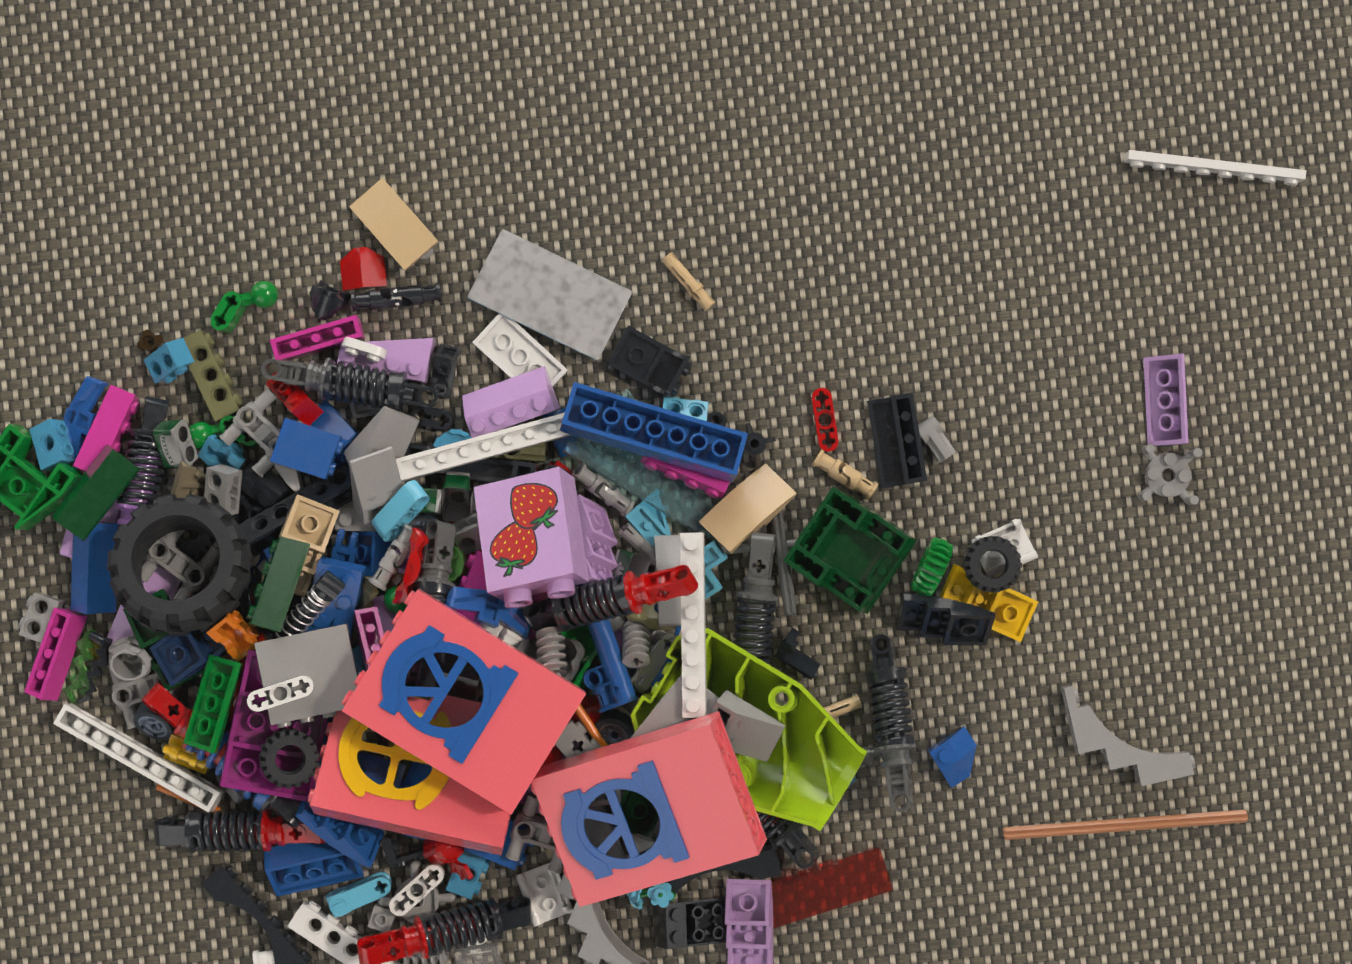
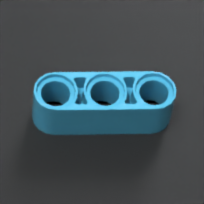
M416 480L407 482L374 517L372 526L385 542L394 540L403 531L404 523L409 524L427 505L430 499Z

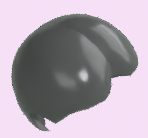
M565 637V640L559 642V644L565 645V649L559 652L566 654L565 658L560 659V661L566 662V666L560 668V670L567 671L562 677L571 682L579 669L580 662L585 655V650L578 640ZM530 638L525 639L519 645L518 650L537 661L539 658L537 656L539 648L536 646L538 639L535 638L530 641Z

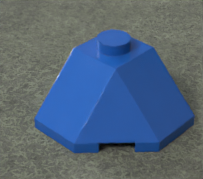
M348 531L347 546H349L352 533L356 532L359 534L356 545V564L366 566L364 576H374L379 568V562L385 556L393 540L385 542L378 532Z
M965 726L929 748L927 752L949 786L953 788L970 776L977 745Z

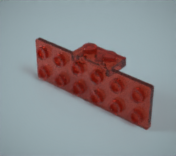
M877 847L834 862L832 859L819 863L820 866L799 869V873L771 881L773 929L892 891L893 888L880 848Z

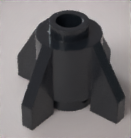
M320 280L318 286L312 285L309 292L312 311L315 313V317L321 320L332 319L334 314L344 307L351 297L349 292L339 291L329 286L324 280Z
M747 423L748 435L744 451L750 456L755 457L757 467L762 466L760 454L764 451L766 444L775 442L776 439L775 437L765 439L761 434L753 431L751 423ZM752 440L759 442L757 448L751 447L750 443Z

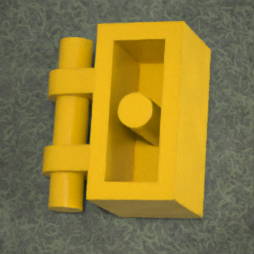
M171 734L168 745L165 744L162 753H165L163 758L206 774L209 770L206 767L207 759L199 761L196 758L197 754L195 752L190 753L182 748L184 739L180 735Z

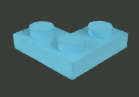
M716 539L704 546L705 599L723 588L711 571L712 568L728 558Z

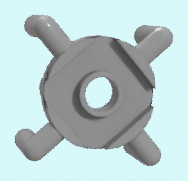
M1154 445L1143 446L1142 452L1149 459L1145 477L1147 487L1138 494V499L1140 501L1150 500L1153 493L1162 497L1179 495L1186 504H1197L1199 498L1195 495L1191 496L1186 490L1192 478L1188 463L1194 458L1200 457L1202 450L1200 448L1191 449L1181 457L1174 453L1156 455L1154 453ZM1165 469H1170L1173 472V479L1169 482L1165 481L1162 477V472Z
M415 859L411 863V878L400 884L395 895L420 874L421 860L417 861ZM420 877L421 880L425 881L427 887L430 888L431 885L428 884L430 880H424L423 877ZM417 883L411 886V893L422 895L423 887ZM435 887L423 898L422 905L414 906L402 917L406 921L414 923V917L432 916L436 913L439 903L453 902L457 894L452 892L439 894L437 887ZM406 891L403 892L406 897L402 901L395 900L397 903L395 908L397 910L400 908L405 910L404 904L410 899ZM386 895L380 898L379 905L382 907L389 906L393 897Z

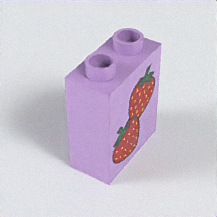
M555 467L474 487L487 593L504 601L506 608H521L532 604L531 595L547 592L549 598H565L575 594L574 585L589 582L575 478L560 467Z

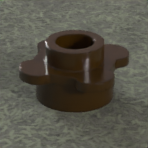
M148 329L144 330L140 341L137 343V347L139 350H146L149 354H152L158 349L159 344L163 342V337L152 334Z

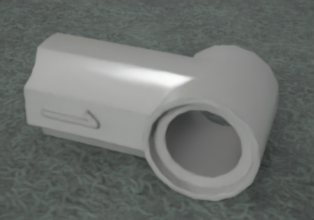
M933 415L918 425L921 441L928 445L939 463L956 452L943 434V428Z

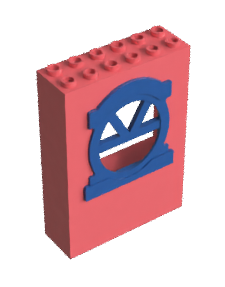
M418 589L416 592L412 590L404 602L408 606L404 612L398 611L392 621V624L395 625L391 632L387 630L381 638L379 644L383 646L379 652L373 651L368 659L367 664L370 665L366 672L362 670L354 682L357 685L354 692L348 691L341 704L344 705L342 711L504 811L512 814L583 700L586 692L421 589ZM445 652L458 656V660L447 677H445L434 657L435 653ZM420 658H425L440 687L405 686L406 677L412 665ZM469 662L478 672L483 684V702L479 711L470 721L460 726L444 728L429 724L464 666ZM408 696L434 697L422 717L415 714L407 701Z
M719 711L543 765L530 784L533 794L537 796L539 801V811L546 819L547 832L550 837H553L556 855L558 858H561L563 863L564 876L570 881L572 896L574 900H577L579 907L758 856L767 840ZM615 790H631L643 795L654 805L660 819L658 838L653 846L641 855H639ZM605 793L614 815L591 810L589 805L595 798ZM589 818L618 826L596 848L586 835L584 819ZM622 835L630 857L615 858L608 856L606 852Z

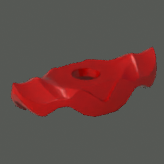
M412 527V535L409 539L411 551L403 581L395 590V598L392 601L395 604L404 603L413 590L412 583L418 578L423 562L422 549L429 543L427 535L415 527Z

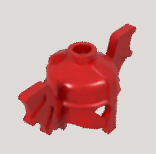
M425 839L423 843V856L425 859H428L432 864L440 866L449 863L451 873H457L461 880L473 878L468 865L457 860L464 853L465 847Z

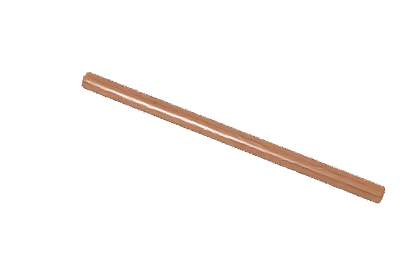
M1245 810L1013 826L1003 828V837L1006 840L1244 823L1248 821V814Z

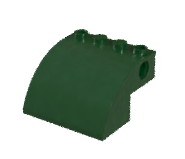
M832 486L783 561L817 586L830 590L857 611L868 614L917 540L860 501Z

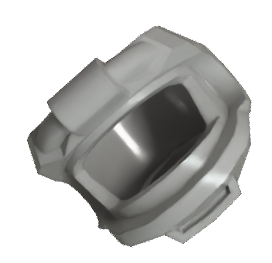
M134 634L115 641L109 647L108 661L110 668L119 679L133 681L150 673L152 658L144 648L140 649Z

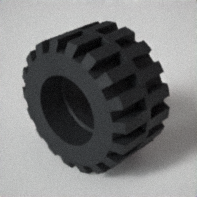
M988 536L975 541L967 549L963 560V569L966 573L965 576L974 587L982 591L996 593L1007 590L1016 583V579L1021 574L1022 563L1020 560L1021 555L1018 553L1017 547L1010 543L1011 541L999 536ZM988 551H997L1005 559L1004 572L995 578L985 576L979 567L980 558Z
M282 728L281 731L276 730L273 732V735L265 739V743L260 748L259 764L264 775L271 783L276 784L278 787L283 786L286 789H291L294 786L296 788L301 787L302 783L305 782L306 784L310 781L309 778L311 776L314 777L316 774L315 770L319 766L318 758L320 757L316 744L306 733L295 728ZM287 745L297 746L303 754L301 764L291 771L281 770L275 761L277 752Z

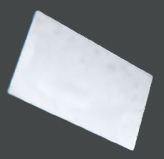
M503 229L468 294V299L594 360H599L632 291Z

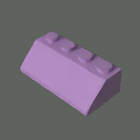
M545 366L462 396L464 416L472 438L501 430L560 408Z

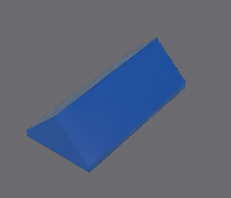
M99 522L85 541L73 534L71 611L84 614L116 612L117 599L109 583L111 576L107 570L108 552L113 550L115 542L112 538L119 528V524Z

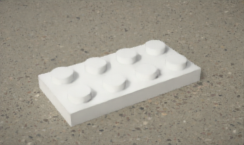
M498 314L472 342L510 378L545 366L552 387H554L568 371L519 324L501 314Z

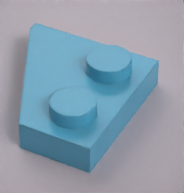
M658 489L653 491L624 517L653 547L654 536L671 535Z

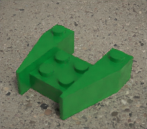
M8 424L0 436V501L21 517L14 526L16 530H30L59 507L84 474L71 464L58 463L50 476L47 477L25 459L34 445L31 433L21 425Z

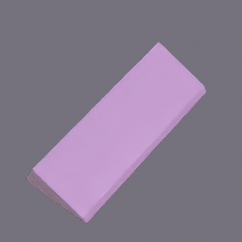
M1184 354L1145 357L1144 379L1148 445L1187 444L1188 423Z

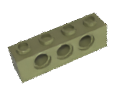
M199 330L184 337L183 339L195 361L189 368L214 421L220 423L223 417L236 415L244 404L238 393L235 394L232 389L234 382L230 374H225L222 368L225 364L219 353L216 354L212 347L215 345L211 334H206L205 331ZM201 350L207 351V358L204 361H199L198 353ZM215 369L217 377L214 381H209L207 374L210 370ZM224 389L227 396L225 400L218 401L217 393Z

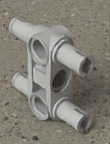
M268 388L254 402H248L244 407L240 408L233 418L231 426L219 436L227 445L231 446L242 432H247L266 453L252 466V469L261 477L275 464L270 459L280 433L263 415V411L277 398ZM247 411L253 413V420L250 423H245L243 420V415Z
M185 530L171 532L157 540L147 552V560L142 565V580L148 582L158 566L164 567L183 581L182 587L171 601L190 598L194 592L197 593L202 587L206 586L212 574L211 569L220 558V551L212 545L201 561L197 562L178 549L175 543ZM164 545L166 552L163 556L159 557L157 549ZM200 571L202 578L199 582L195 583L193 581V574Z
M108 665L114 683L112 685V700L118 709L123 711L127 729L134 728L136 726L133 719L137 712L135 706H137V703L142 702L141 699L156 682L162 685L157 672L154 671L155 674L138 680L125 681L115 676L110 665ZM180 687L169 691L174 698L181 702L178 695ZM123 689L129 693L127 701H123L120 697Z
M528 793L522 811H519L512 821L513 827L510 833L512 840L506 857L513 861H519L524 843L554 850V854L548 869L555 873H561L563 863L561 858H558L556 855L553 837H550L547 832L546 819L535 816L539 804L537 796L533 793ZM521 824L529 825L525 830L518 829Z

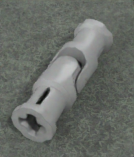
M582 462L574 469L571 476L575 478V481L578 480L585 485L587 491L597 498L603 499L606 505H612L620 511L619 514L624 517L632 510L635 500L625 497L620 493V489L612 486L600 474H594L586 468L585 463Z
M404 523V529L399 537L393 540L385 556L379 562V568L374 576L368 579L370 583L383 591L387 589L386 585L392 575H396L400 565L411 551L409 539L412 535V527Z

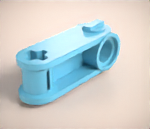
M383 871L377 872L347 886L337 888L329 892L325 898L333 916L337 918L386 896L391 890L392 880L388 873ZM378 881H381L382 884L385 883V887L377 885Z

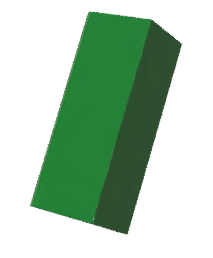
M209 654L183 741L184 744L210 753H218L244 667L243 663Z

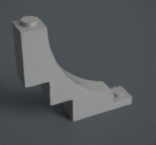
M1071 685L1060 687L1076 753L1082 754L1102 749L1107 769L1113 770L1133 765L1136 781L1140 786L1194 775L1193 768H1196L1195 760L1189 752H1151L1138 749L1123 742L1100 722L1089 705L1077 706V702H1080L1077 689H1073Z

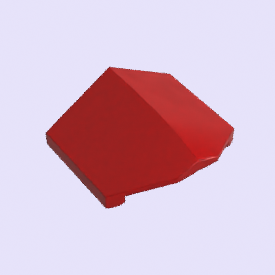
M367 247L353 248L340 261L343 291L387 287L384 256Z

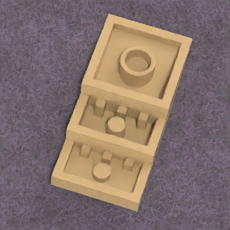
M383 178L349 206L405 271L439 243Z
M765 463L725 496L699 523L732 554L746 538L750 539L753 532H757L764 524L767 525L797 493Z
M298 494L294 499L279 537L282 536L310 544L294 591L295 595L305 597L312 576L315 575L317 563L326 549L339 510Z

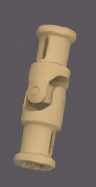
M821 449L811 466L819 467L828 473L827 476L845 485L850 490L858 491L869 500L876 490L878 483L869 481L862 476L861 472L839 459L835 460Z

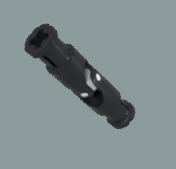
M440 282L430 286L419 284L370 290L369 293H351L353 312L366 308L377 310L424 304V302L435 300L442 302Z

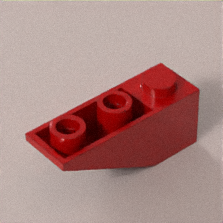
M271 379L265 383L304 424L311 425L324 412L298 385Z

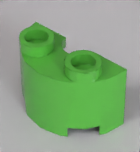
M455 545L453 546L452 574L449 575V582L457 585L460 583L462 575H467L468 567H466L468 559L463 551Z

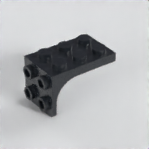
M628 325L607 365L659 394L670 398L671 395H677L682 384L679 380L682 375L685 377L688 375L693 363L690 362L691 356L683 355Z

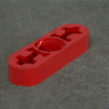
M818 388L811 396L818 445L825 452H831L837 448L839 443L832 395L828 389ZM819 392H823L825 396L827 395L828 399L824 401L825 407L830 406V410L817 412L816 408H821L820 401L815 399V397L819 396ZM825 413L831 417L830 425L822 426L819 423L818 419L821 414ZM833 428V432H829V438L834 439V443L831 444V448H827V445L822 444L826 436L825 433L820 434V429L828 430Z

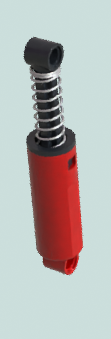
M327 570L316 584L311 587V590L307 592V598H301L302 604H296V610H291V616H286V622H284L281 632L273 633L263 629L257 637L258 642L300 634V632L303 633V631L308 630L309 625H312L314 619L319 617V613L324 612L325 607L331 604L346 584ZM246 656L239 663L245 664ZM240 680L226 726L231 725Z

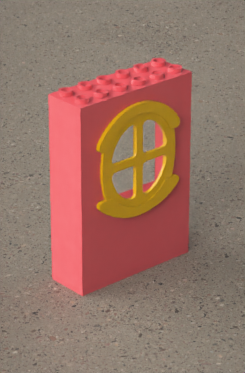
M446 695L429 724L444 728L460 726L470 721L477 714L482 703ZM407 697L410 707L419 717L423 716L433 698L427 701ZM342 710L336 711L337 716H333V722H329L327 725V745H322L320 752L322 764L321 767L316 768V774L314 775L316 787L310 790L308 802L314 814L502 855L511 814L431 766L432 771L430 775L419 784L408 788H395L394 780L400 760L405 759L429 764L410 752L405 751L397 744L393 747H386L364 742L362 735L369 727ZM359 751H369L387 755L391 758L384 784H377L365 775L357 760Z

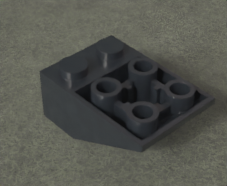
M257 460L253 461L242 471L239 512L232 515L238 525L282 501L291 488L271 470H268L263 477L259 476L252 469V466L258 462Z
M725 897L679 898L669 901V905L665 908L660 907L658 904L653 905L655 946L668 950L726 942Z

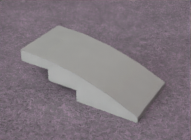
M680 535L654 536L655 571L679 566ZM681 596L657 602L659 627L681 626Z
M682 674L631 738L695 719L682 718ZM706 688L708 715L719 697Z

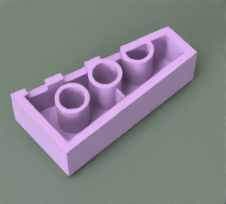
M434 338L367 342L387 350L385 360H380L379 363L367 360V356L362 354L353 356L345 353V348L342 347L341 343L337 364L339 361H343L346 368L348 363H353L354 370L357 364H361L363 369L365 366H370L371 373L374 367H378L380 372L382 369H387L388 375L390 370L397 372L407 371V379L409 381L427 384L436 340Z

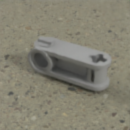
M652 630L650 632V664L644 668L626 667L635 691L642 693L651 686L652 681L668 659L665 655L676 638L673 634L666 633L664 630Z

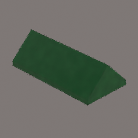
M107 444L52 514L53 519L85 541L139 472L140 468Z

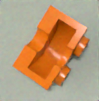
M236 610L225 615L206 632L215 642L222 643L227 653L237 662L247 655L248 650L255 649L254 643L258 642L256 637L259 636L258 630L254 626L248 625L243 620L242 615Z

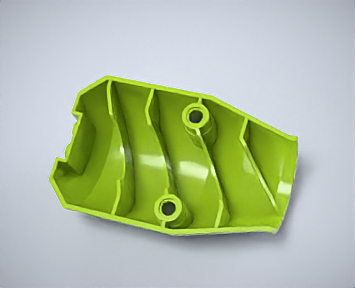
M706 628V688L719 698L727 690L786 725L767 762L735 753L756 811L812 826L821 831L853 780L868 751L861 748L802 684L713 630ZM681 635L676 636L665 655L673 661L671 663L668 662L662 671L663 679L655 683L650 693L641 696L631 714L635 732L682 674ZM780 692L788 696L787 704H783L779 699Z

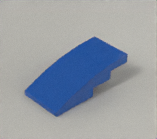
M301 801L295 815L300 821L326 843L367 868L372 867L384 836V832L381 829L316 815L313 813L308 801Z

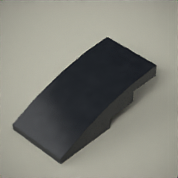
M903 594L895 624L896 630L919 631V637L942 638L943 645L986 646L995 620V613L952 599L928 595Z

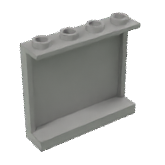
M348 624L254 643L263 688L303 675L310 677L314 682V689L310 695L268 709L271 725L277 724V728L290 726L291 721L300 719V723L314 721L313 716L323 714V718L337 716L336 711L343 710L344 705L341 703L348 691L354 692L357 687L354 684L357 672L349 638ZM303 679L299 680L300 684L292 687V682L288 683L292 691V697L296 696L294 691L302 690L303 693H306V688L310 686L309 682L304 683ZM277 687L274 691L275 698L284 700L287 697V690L284 687ZM266 690V700H269L270 705L274 704L270 698V690Z

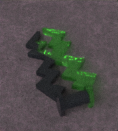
M94 629L85 632L83 639L76 642L82 655L72 659L79 670V674L68 677L73 685L65 688L72 703L77 702L80 704L93 699L91 693L96 692L97 689L92 681V677L103 673L100 666L109 665L107 648L111 645L113 639L96 633ZM90 640L100 645V649H96L100 659L90 662L93 671H88L84 661L93 659L89 648H94ZM80 681H84L87 688L80 690L84 697L77 701L73 690L82 688Z

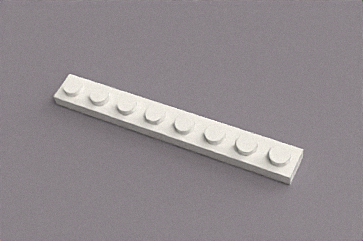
M1134 150L1126 152L1124 163H1130L1131 167L1142 168L1144 165H1149L1154 170H1165L1167 167L1174 168V171L1179 173L1193 170L1198 175L1218 173V176L1223 178H1231L1232 175L1240 176L1242 180L1262 178V182L1275 183L1276 180L1284 181L1286 185H1298V183L1306 179V170Z
M564 413L397 458L395 460L401 481L411 480L571 436V434L559 431Z
M703 532L680 533V565H687L698 582V588L694 593L681 596L682 718H698L707 715Z

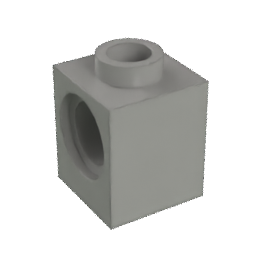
M378 901L374 905L368 927L382 932L391 931L396 915L390 911L389 906L382 907Z

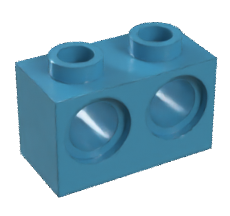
M183 338L163 344L144 359L155 384L162 381L165 384L173 382L177 379L178 375L187 372V367L195 362Z

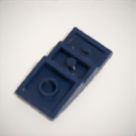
M199 629L189 631L188 636H170L168 634L151 646L150 650L169 684L174 686L206 667L209 654L221 658L229 654L225 646L220 642H215L206 633L207 630L201 632Z

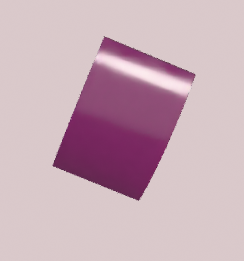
M248 650L231 720L220 786L308 801L310 790L314 789L316 780H314V777L311 776L308 783L305 784L304 782L298 788L294 786L291 789H286L283 786H276V784L268 780L260 767V748L265 743V739L273 735L274 731H281L282 728H295L303 731L313 740L320 757L327 718H323V714L313 716L314 721L300 723V719L291 721L290 726L277 728V724L271 725L268 709L259 712L251 710L247 704V698L253 691L262 689L263 684L256 651ZM256 694L252 704L262 707L261 703L266 701L265 696L259 697ZM287 745L277 752L275 761L281 770L291 771L301 764L303 754L297 746Z

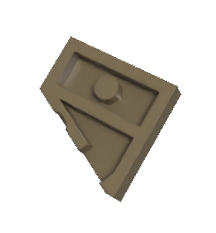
M180 461L170 494H175L177 498H185L188 494L203 497L206 474Z

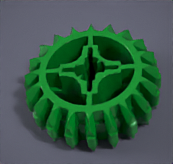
M937 537L929 542L912 578L911 590L919 595L931 596L934 593L952 556V544Z

